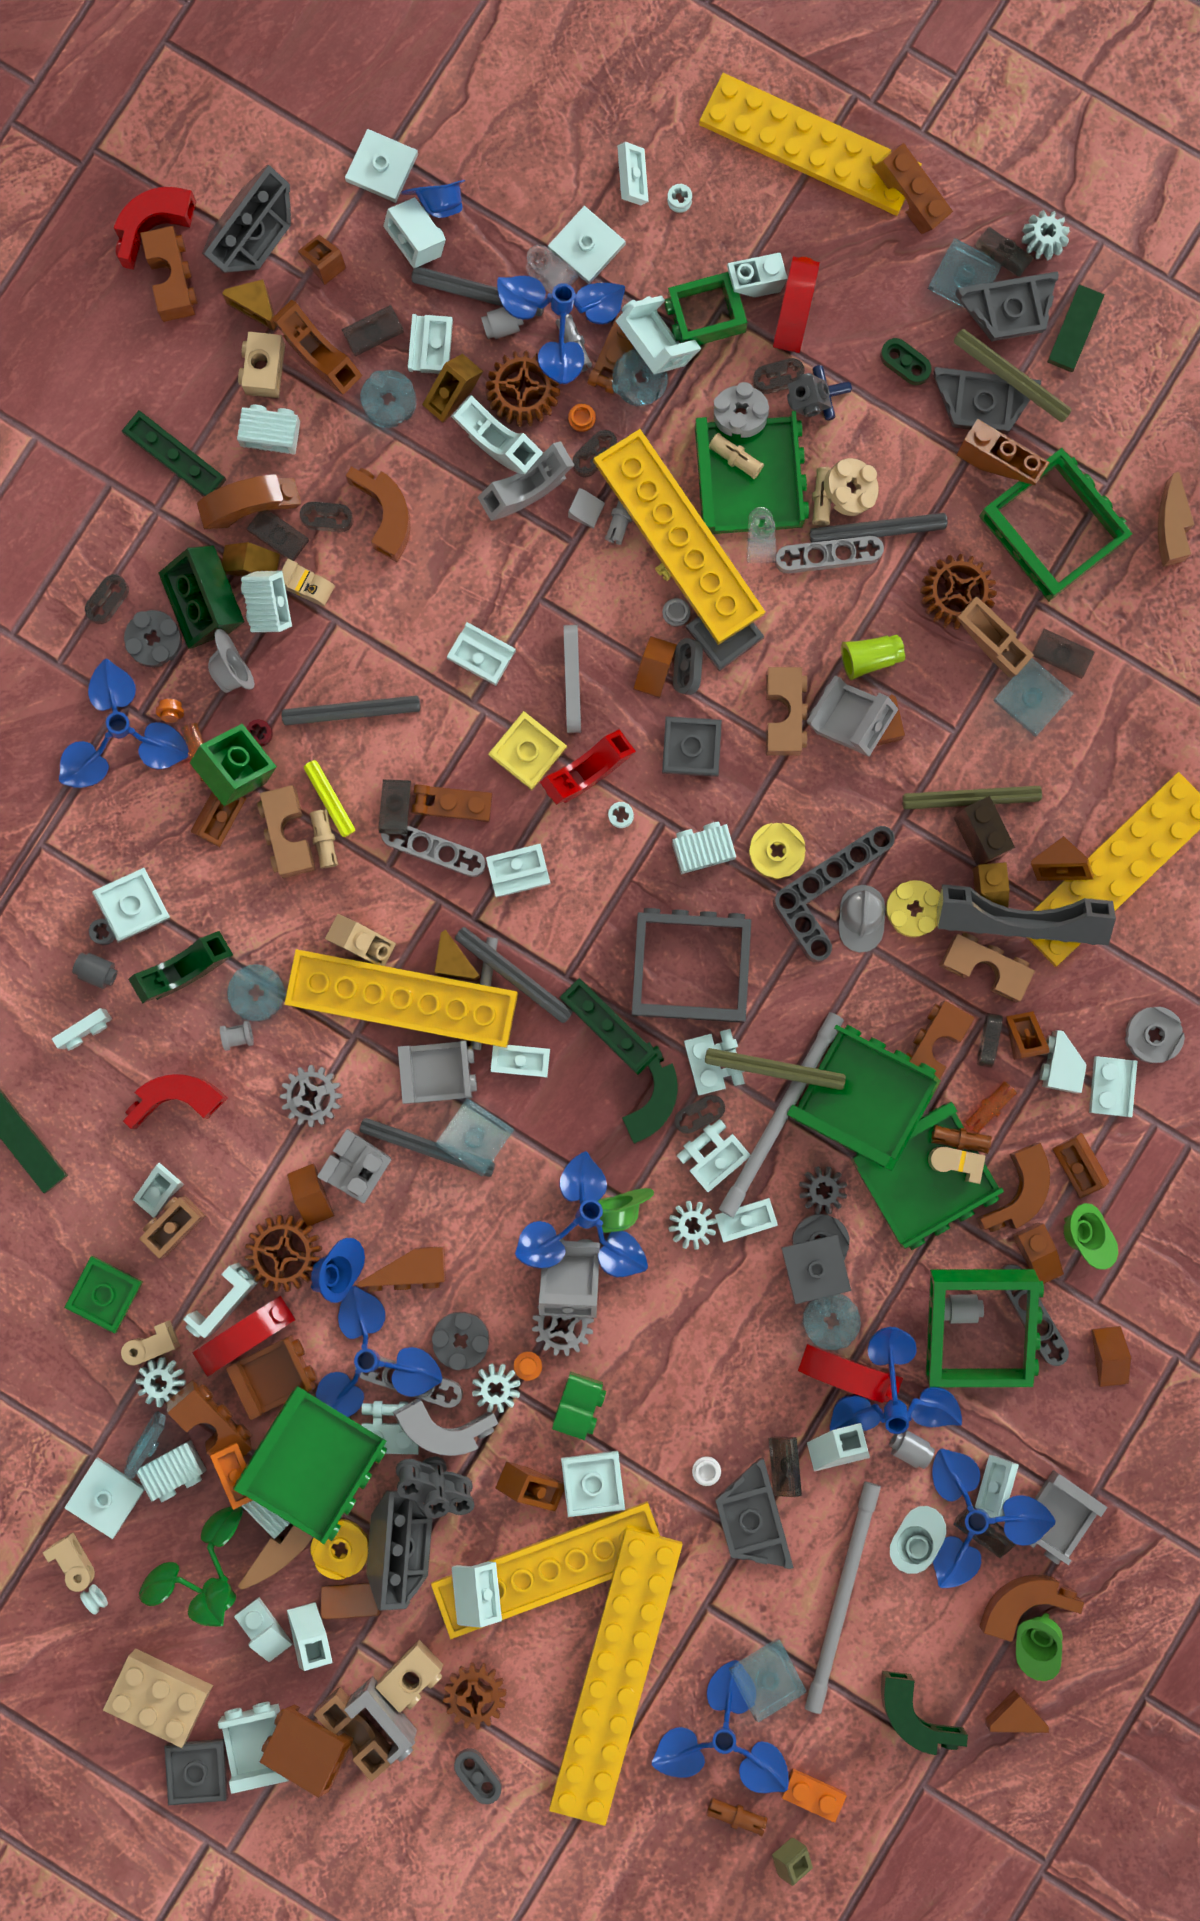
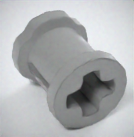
M244 1021L243 1025L228 1028L220 1026L221 1041L225 1051L230 1050L231 1047L248 1044V1046L254 1045L253 1032L249 1021Z

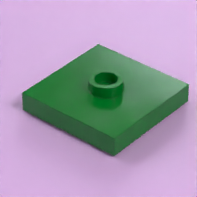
M91 1256L64 1308L115 1334L118 1332L143 1281L95 1256Z

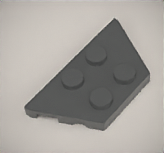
M1057 271L958 288L955 294L991 342L1043 333L1047 329L1049 321L1048 312L1052 307L1054 286L1059 274Z
M935 367L933 371V376L953 428L971 430L977 419L1002 434H1008L1030 402L1029 398L996 374ZM1032 379L1036 383L1041 385V380Z
M759 1458L715 1498L729 1553L732 1558L748 1559L766 1565L768 1563L792 1569L794 1567L764 1458Z

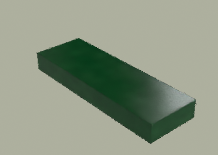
M1080 284L1078 285L1047 363L1070 372L1074 371L1105 294Z

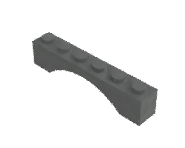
M942 884L937 906L938 929L967 931L978 934H997L1008 937L1018 936L1032 939L1058 940L1061 942L1088 943L1091 945H1109L1116 921L1113 901L1084 898L1073 904L1056 909L1024 911L993 903L979 895L971 887Z

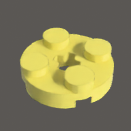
M766 824L754 834L749 848L751 863L761 875L767 878L779 880L789 877L797 872L804 862L805 842L800 832L789 824ZM771 845H783L784 849L782 852L784 856L782 858L771 856Z
M912 880L900 884L891 892L886 902V915L891 925L898 933L907 937H920L930 933L937 926V906L940 892L923 881ZM914 901L918 902L919 907L922 908V913L918 912L916 917L911 916V911L907 909V905H912Z

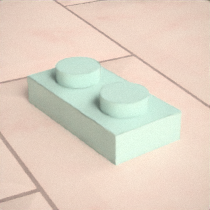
M624 142L617 146L621 199L643 205L649 202L645 149Z
M99 1008L53 1037L52 1040L58 1049L67 1048L70 1051L83 1043L82 1038L89 1033L96 1035L108 1027L106 1023L112 1020L106 1009Z
M493 1045L491 1072L548 1077L550 1049L508 1045L507 1048Z
M770 1198L739 1207L734 1218L723 1212L715 1214L723 1243L778 1226Z
M989 1455L974 1509H983L991 1518L1005 1516L1003 1505L1010 1498L1019 1464Z

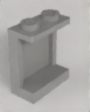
M834 676L830 684L826 686L824 694L816 707L810 712L807 724L818 735L870 757L897 713L898 708L888 696L879 693L876 697L847 685L840 677Z
M468 1041L398 1047L403 1104L473 1098L472 1092L477 1091L476 1074H470V1063H475L473 1046H468Z
M561 1239L559 1241L562 1242L566 1249L563 1259L553 1267L541 1268L539 1315L597 1318L599 1275L597 1257L598 1253H600V1243L588 1239H582L578 1242Z
M1053 1470L1035 1499L1051 1512L1055 1519V1525L1039 1541L1030 1546L1035 1548L1038 1544L1046 1550L1044 1555L1054 1563L1059 1565L1063 1561L1069 1565L1072 1561L1069 1558L1095 1517L1097 1515L1102 1517L1108 1507Z
M372 1676L350 1696L344 1710L352 1719L366 1708L394 1741L386 1760L390 1764L396 1759L401 1762L413 1751L411 1747L415 1744L414 1739L417 1729L402 1711L399 1713L375 1688L377 1681Z

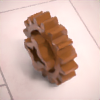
M472 1662L467 1671L463 1666H460L458 1670L459 1676L452 1673L449 1679L453 1684H446L444 1688L446 1692L450 1693L443 1698V1703H451L447 1708V1714L455 1712L454 1722L458 1723L461 1719L464 1720V1728L466 1729L470 1723H474L476 1730H479L480 1724L483 1721L487 1726H490L492 1722L491 1716L497 1719L500 1717L501 1713L497 1708H505L506 1702L500 1698L506 1696L507 1690L499 1689L504 1680L503 1678L495 1680L496 1670L492 1669L489 1673L486 1672V1664L484 1663L480 1669H476L474 1662ZM479 1678L484 1679L491 1686H486L480 1681ZM468 1679L466 1687L456 1691L460 1683ZM473 1685L477 1695L480 1696L477 1707L473 1696H470ZM494 1701L492 1706L482 1713L484 1705ZM460 1706L467 1708L470 1713L465 1712Z

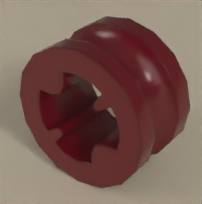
M260 719L251 721L246 729L251 735L252 732H256L254 728L260 726L262 730L266 729L267 733H263L265 736L263 739L259 740L257 736L253 737L260 746L267 745L273 736L270 725Z

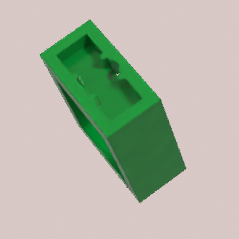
M729 272L668 288V297L665 299L664 304L667 315H672L675 324L671 325L675 341L684 343L696 340L699 345L746 333L748 322L740 295L733 290ZM722 288L731 320L688 332L679 299Z

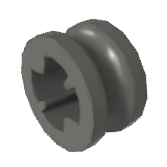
M97 919L92 922L89 927V936L95 943L108 945L115 940V936L106 919ZM103 924H106V930L110 933L108 937L102 936L103 939L100 940V934L96 930L98 927L103 928Z

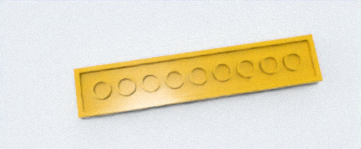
M629 1527L625 1529L549 1806V1811L603 1826L606 1825L683 1545L681 1541Z

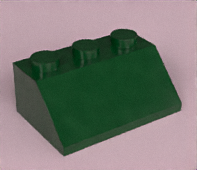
M214 545L187 548L158 572L188 649L215 640L217 629H222L227 634H230L245 622Z

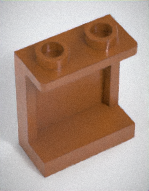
M292 1335L226 1367L250 1420L285 1403L295 1386L300 1387L306 1392L316 1387V1373L311 1365L306 1366L302 1357L305 1355L304 1348L300 1340H294Z
M294 1704L285 1709L283 1708L278 1713L274 1721L276 1728L273 1735H270L262 1746L261 1751L264 1754L260 1763L319 1798L330 1791L354 1738L346 1733L336 1735L299 1713L300 1707Z

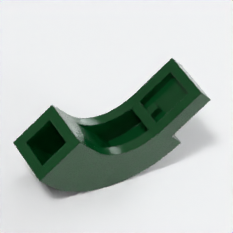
M220 931L199 938L173 958L138 972L128 980L142 1004L155 998L159 1000L213 971L232 957L233 953Z
M650 1042L647 1044L658 1055L648 1065L654 1082L652 1096L643 1108L622 1118L634 1144L651 1136L665 1124L674 1109L678 1093L677 1075L673 1063L662 1068L660 1062L665 1061L658 1045L652 1047Z
M882 1671L881 1699L883 1707L893 1728L906 1743L921 1752L931 1755H937L938 1744L950 1750H957L959 1746L967 1747L968 1734L963 1727L931 1724L916 1715L913 1708L915 1680L911 1674Z

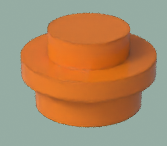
M577 404L569 411L568 421L574 430L586 432L594 426L596 414L589 405Z
M163 699L159 702V706L156 707V715L164 722L173 723L184 716V709L182 708V703L178 700Z
M523 1352L514 1361V1371L522 1380H534L542 1371V1361L534 1352Z

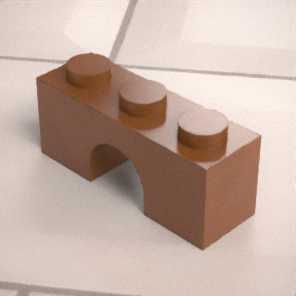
M904 143L892 149L872 166L888 189L895 188L905 197L909 205V209L905 213L921 235L934 229L953 212Z
M173 226L140 233L146 260L151 270L158 268L171 270L167 281L152 286L157 311L162 321L166 322L195 315L193 305L198 304L194 287L189 288L188 278H192L188 261H183L182 252H186L183 236L177 235Z
M947 1001L941 1002L940 1005L936 1003L933 1005L927 1016L930 1020L925 1030L921 1028L915 1036L913 1043L916 1044V1047L912 1054L906 1053V1055L911 1057L909 1062L917 1066L922 1062L936 1070L935 1075L939 1079L947 1067L934 1058L932 1053L934 1042L938 1038L944 1037L955 1043H960L975 1017Z
M192 1380L166 1402L167 1413L186 1433L200 1423L210 1424L216 1429L214 1434L205 1441L206 1453L208 1455L233 1443L238 1444L243 1457L252 1450L251 1433L243 1424L237 1425L231 1419L233 1417L231 1412L223 1404L218 1406L212 1400L213 1395L204 1384L199 1386Z

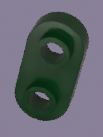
M892 338L884 343L880 357L886 367L911 385H921L928 380L931 373V363L925 356L899 338ZM896 352L899 358L893 359L889 353ZM916 368L920 370L921 374L916 376L911 370Z

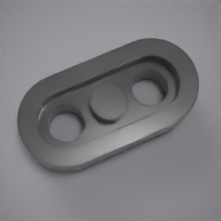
M682 639L675 649L673 686L678 693L685 695L694 694L701 684L703 648L701 643L694 639Z
M472 1748L460 1751L454 1763L457 1776L479 1803L492 1804L497 1801L502 1790V1783L498 1775L479 1751ZM466 1759H472L475 1762V1765L473 1767H467L464 1764V1761ZM490 1782L493 1788L491 1790H484L482 1784Z

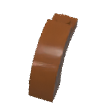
M290 300L272 318L273 322L284 334L285 340L326 383L342 395L363 376L350 358L335 348L317 330L295 301Z
M351 466L346 474L348 484L374 498L383 508V519L371 540L372 547L393 561L398 562L407 546L411 528L410 515L405 498L398 485L384 472L381 471L376 480H374L375 476L366 469L360 468L357 470Z
M276 474L248 478L228 484L209 493L197 502L204 529L228 528L237 520L252 513L273 509H292L302 504L295 479H277Z
M1034 1143L1010 1153L1019 1178L1017 1192L1013 1199L1005 1206L977 1217L976 1220L980 1229L986 1230L989 1228L990 1232H994L1005 1227L1004 1221L1007 1220L1011 1228L1017 1229L1029 1222L1039 1212L1046 1200L1050 1186V1167L1041 1143Z
M1047 1575L1023 1576L1008 1582L992 1596L984 1610L979 1627L984 1634L1012 1642L1020 1617L1031 1607L1049 1604L1081 1614L1084 1602L1077 1597V1592L1074 1590L1060 1587V1590L1057 1591L1059 1582L1054 1577Z

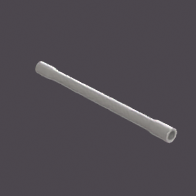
M829 1012L801 1066L816 1069L827 1047L834 1040L838 1032L834 1029L835 1026L841 1027L844 1022L843 1018ZM791 1082L735 1184L728 1191L718 1210L734 1218L750 1184L788 1119V1111L792 1104L795 1106L807 1083Z
M864 1481L846 1559L815 1676L810 1685L805 1704L806 1710L821 1714L834 1657L871 1517L875 1511L881 1489L880 1485Z

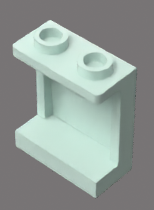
M648 296L640 301L631 300L622 308L623 313L616 320L653 374L684 367L701 350L696 340L684 343L675 341L673 333L657 312V309L665 302L663 296L654 298Z
M241 1264L230 1265L221 1274L234 1287L207 1318L198 1311L189 1313L184 1317L183 1320L187 1323L186 1329L195 1337L199 1338L202 1336L206 1338L214 1334L259 1283V1280L255 1281L253 1279L254 1276Z
M262 1702L254 1705L252 1710L243 1712L241 1708L231 1709L224 1712L225 1716H222L218 1721V1727L223 1731L232 1776L229 1781L231 1794L289 1781L260 1763L264 1754L261 1751L266 1739L273 1735L276 1728L274 1721L280 1712L279 1704L270 1705V1702Z

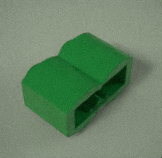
M570 1371L552 1424V1430L585 1440L587 1434L592 1435L597 1422V1418L593 1417L596 1406L602 1407L606 1391L602 1390L603 1382Z

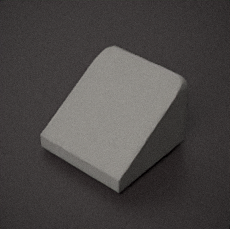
M579 488L568 511V518L594 529L605 502Z

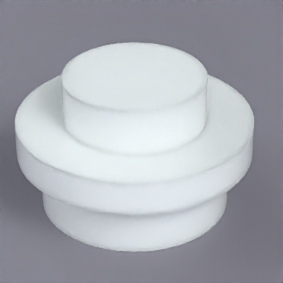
M705 1456L696 1460L692 1468V1474L695 1481L700 1485L711 1486L719 1480L721 1468L714 1458Z

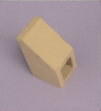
M337 914L325 937L326 940L381 966L386 965L396 945L393 941L340 914Z

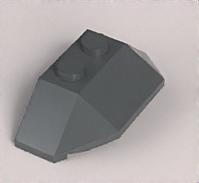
M266 165L240 190L212 228L202 254L223 273L260 269L291 226L290 184L270 165Z
M397 1490L386 1491L371 1514L366 1575L377 1609L380 1611L406 1609L412 1597L418 1592L428 1577L432 1517L424 1513L423 1503L403 1498L397 1493Z

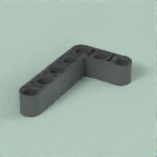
M878 826L781 889L774 897L773 907L810 961H824L831 954L832 944L807 907V904L886 853L895 841L894 833L890 828ZM881 833L887 838V845L885 847H879L874 843L875 834ZM852 849H859L863 852L864 860L862 862H854L851 859L850 851ZM830 864L837 865L841 870L840 877H830L826 871L827 866ZM811 879L816 882L817 891L815 893H807L804 890L803 882L805 880ZM782 895L791 896L794 900L793 908H783L779 903V898ZM799 918L806 919L810 925L809 931L805 933L799 932L795 927V921ZM813 942H821L825 946L823 956H816L812 953L811 944Z

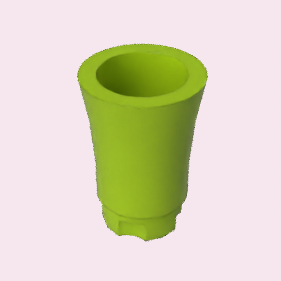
M886 635L874 639L842 642L841 644L842 661L850 680L882 668L894 666L895 663L905 660L904 644L898 635L890 637Z

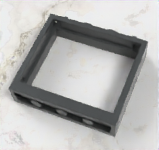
M644 908L643 913L638 912L631 1016L746 1022L752 919H745V914L729 913L728 918L717 917L716 912L708 911L700 912V916H690L687 910H672V914H660L661 909ZM646 923L742 928L737 1009L641 1004Z

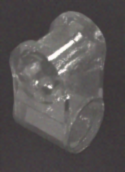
M535 245L529 249L526 264L527 273L531 277L538 279L549 293L552 294L553 288L556 285L565 283L572 286L579 278L576 271L568 263L558 258L547 247Z
M758 507L749 514L747 563H776L775 522L771 511L767 508ZM765 519L766 522H764L763 527H758L760 520Z

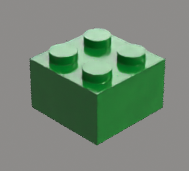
M243 724L201 744L190 761L191 766L223 806L265 785L277 767Z

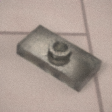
M991 227L986 229L975 244L977 249L1018 277L1024 273L1034 259L1033 256L1018 247L1013 240L1005 238Z
M391 305L341 329L355 357L404 333L403 327Z
M269 510L258 512L247 527L248 532L292 561H295L309 541L305 535Z
M1047 629L1042 630L1032 651L1033 657L1081 679L1084 677L1095 653Z
M383 779L378 826L379 833L407 834L411 781Z
M774 1436L768 1438L774 1496H802L797 1437Z
M966 1508L956 1517L953 1525L968 1535L969 1531L965 1525V1518L969 1511ZM998 1523L990 1524L984 1533L974 1534L972 1538L999 1558H1002L1016 1546L1007 1538L1004 1528Z

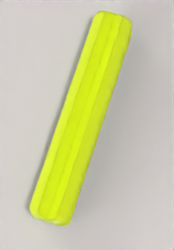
M313 760L304 765L306 774L342 837L351 835L355 832V828L318 762Z

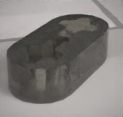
M789 358L761 366L754 372L753 387L763 394L788 389L787 384L797 381L796 378L805 373L804 365L798 359ZM788 367H792L793 371L798 370L795 378H792L790 374L781 375L787 373ZM762 374H765L767 378L776 376V378L770 380L767 386H765L764 382H759Z
M601 430L573 456V463L575 465L573 470L580 477H590L598 470L593 459L607 450L606 447H603L599 452L596 451L600 447L599 440L606 441L609 439L610 447L617 444L614 433L609 430ZM593 455L594 457L590 460L591 467L588 469L584 466L581 469L579 459L587 460Z
M308 502L300 509L302 523L311 530L345 532L352 527L354 522L351 510L343 504ZM312 510H316L317 515L324 516V518L315 517L314 522H310L306 514H311ZM339 512H343L344 516L348 519L343 520L342 524H338L336 519L329 518V516L338 517Z
M117 574L107 576L85 605L86 616L93 623H107L129 593L127 582ZM119 583L121 591L119 593L114 591L111 594L112 590L109 588V586L111 584L117 585ZM105 602V604L102 607V609L105 611L102 616L100 614H97L94 617L95 612L92 610L93 607H101L102 604Z
M987 1013L977 1055V1065L992 1068L994 1065L1002 1028V1015Z
M710 1095L681 1109L675 1115V1127L678 1131L689 1134L718 1120L725 1112L724 1101L716 1095ZM708 1100L720 1104L716 1116H713L712 1113L702 1116L700 1111L708 1106ZM683 1113H686L688 1116L695 1113L698 1114L699 1118L692 1121L693 1127L691 1129H688L687 1126H680L679 1122L682 1120L681 1115Z

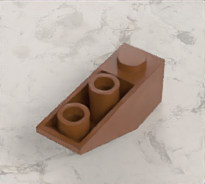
M977 419L965 437L956 455L979 470L1036 485L1050 463Z
M445 1246L415 1248L358 1282V1287H365V1292L383 1291L382 1286L394 1285V1290L411 1289V1284H422L423 1289L440 1288V1283L446 1281Z

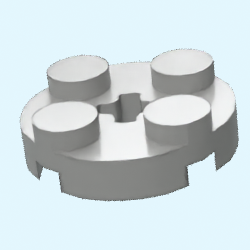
M742 382L737 386L729 387L722 391L714 400V422L719 430L726 435L732 436V433L741 434V438L751 437L763 430L769 416L768 401L764 394L753 388L750 383ZM738 408L746 409V414L744 415L741 412L737 414L735 412Z
M1164 1007L1142 1009L1131 1017L1126 1027L1125 1043L1127 1047H1129L1135 1057L1146 1063H1163L1170 1060L1180 1052L1184 1044L1185 1037L1179 1017ZM1160 1029L1159 1035L1162 1037L1161 1040L1151 1042L1149 1040V1030Z

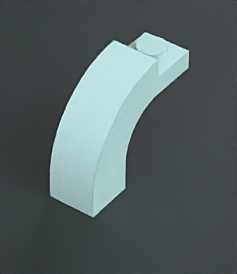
M472 395L468 396L451 415L469 434L468 437L500 464L516 473L525 474L543 454L524 433H515L502 425Z

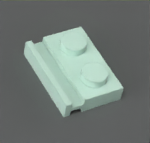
M412 314L408 359L409 372L440 373L444 364L450 360L453 328L452 317L417 316Z
M466 622L462 633H460L447 655V659L496 686L516 649Z
M541 843L486 857L496 898L551 884Z
M1094 1057L1089 1113L1124 1117L1133 1116L1138 1061Z

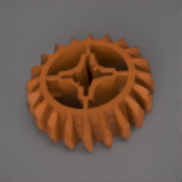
M527 350L524 351L523 357H519L518 353L514 351L513 359L511 360L508 356L504 355L502 357L504 364L495 362L494 368L496 371H489L488 378L491 381H487L485 384L486 389L489 390L486 393V398L492 401L490 403L491 410L498 409L497 417L499 419L507 415L506 423L508 424L517 419L518 427L522 426L523 420H527L528 425L533 426V418L535 417L542 423L544 420L542 413L550 416L552 414L550 406L555 407L558 405V400L555 397L560 396V389L557 388L559 383L542 372L538 365V353L533 358H529ZM519 371L517 377L504 381L510 374ZM529 371L537 374L544 381L545 385H540L539 382L530 379ZM525 379V385L527 386V388H525V392H523V398L521 399V394L519 390L521 389V386L523 385V380ZM501 393H507V396L514 397L517 400V407L509 404L502 397ZM540 396H543L536 404L526 407L530 400L539 399Z
M959 554L956 561L952 555L946 557V563L939 559L936 562V567L930 566L928 569L930 576H924L922 580L927 586L921 587L920 593L928 596L922 598L921 602L925 605H931L926 609V614L935 612L936 615L933 621L936 623L940 618L944 619V628H947L950 622H953L954 630L960 628L961 623L957 617L961 612L952 611L946 606L956 605L963 611L973 600L970 591L977 585L980 591V600L989 608H993L995 602L990 598H994L997 595V591L989 588L993 587L996 581L993 579L987 580L991 570L982 572L981 569L984 565L982 561L977 566L972 564L974 561L973 556H970L967 562L964 561L963 554ZM952 572L964 573L970 576V578L961 579L956 573L952 574ZM943 577L946 581L944 585L946 586L947 593L939 599L937 583ZM964 588H966L962 595L959 593L957 595L954 594L951 596L955 589L958 591L960 589L963 590Z
M281 1214L276 1216V1224H274L270 1217L266 1218L267 1228L262 1224L256 1225L260 1235L256 1233L249 1234V1238L255 1241V1244L249 1243L245 1245V1249L253 1250V1254L244 1257L246 1261L254 1260V1265L247 1268L248 1271H254L255 1269L259 1271L253 1279L258 1281L264 1276L266 1279L262 1286L267 1288L271 1282H274L273 1291L275 1292L280 1290L281 1283H283L285 1292L291 1291V1282H293L296 1289L302 1287L300 1278L307 1283L310 1282L311 1277L307 1271L311 1272L313 1270L312 1262L316 1263L321 1258L314 1256V1252L322 1251V1246L313 1247L312 1243L320 1239L319 1235H314L310 1238L308 1234L313 1230V1226L309 1225L303 1230L304 1219L300 1218L296 1225H294L293 1215H288L286 1223H284ZM284 1229L283 1236L280 1237V1241L276 1246L263 1245L269 1234L275 1230ZM292 1232L302 1239L306 1253L294 1248ZM285 1244L288 1248L287 1250L293 1256L284 1258L282 1262L277 1252L273 1251L282 1249ZM261 1253L270 1256L274 1260L275 1274L267 1269L262 1260ZM290 1261H304L302 1268L295 1275L283 1277Z

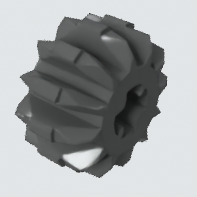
M817 1166L814 1168L815 1178L809 1172L804 1174L810 1182L809 1184L800 1182L799 1186L808 1188V1192L800 1193L799 1197L801 1199L810 1197L804 1205L807 1209L816 1203L814 1213L820 1214L822 1205H824L826 1214H831L830 1204L832 1203L837 1209H840L842 1205L836 1198H847V1194L839 1192V1189L847 1187V1183H836L842 1176L840 1172L835 1173L830 1178L832 1168L828 1166L824 1171V1176H822L821 1169ZM822 1182L824 1186L830 1187V1193L826 1192L828 1196L825 1198L820 1194H816V1188H820L818 1184Z

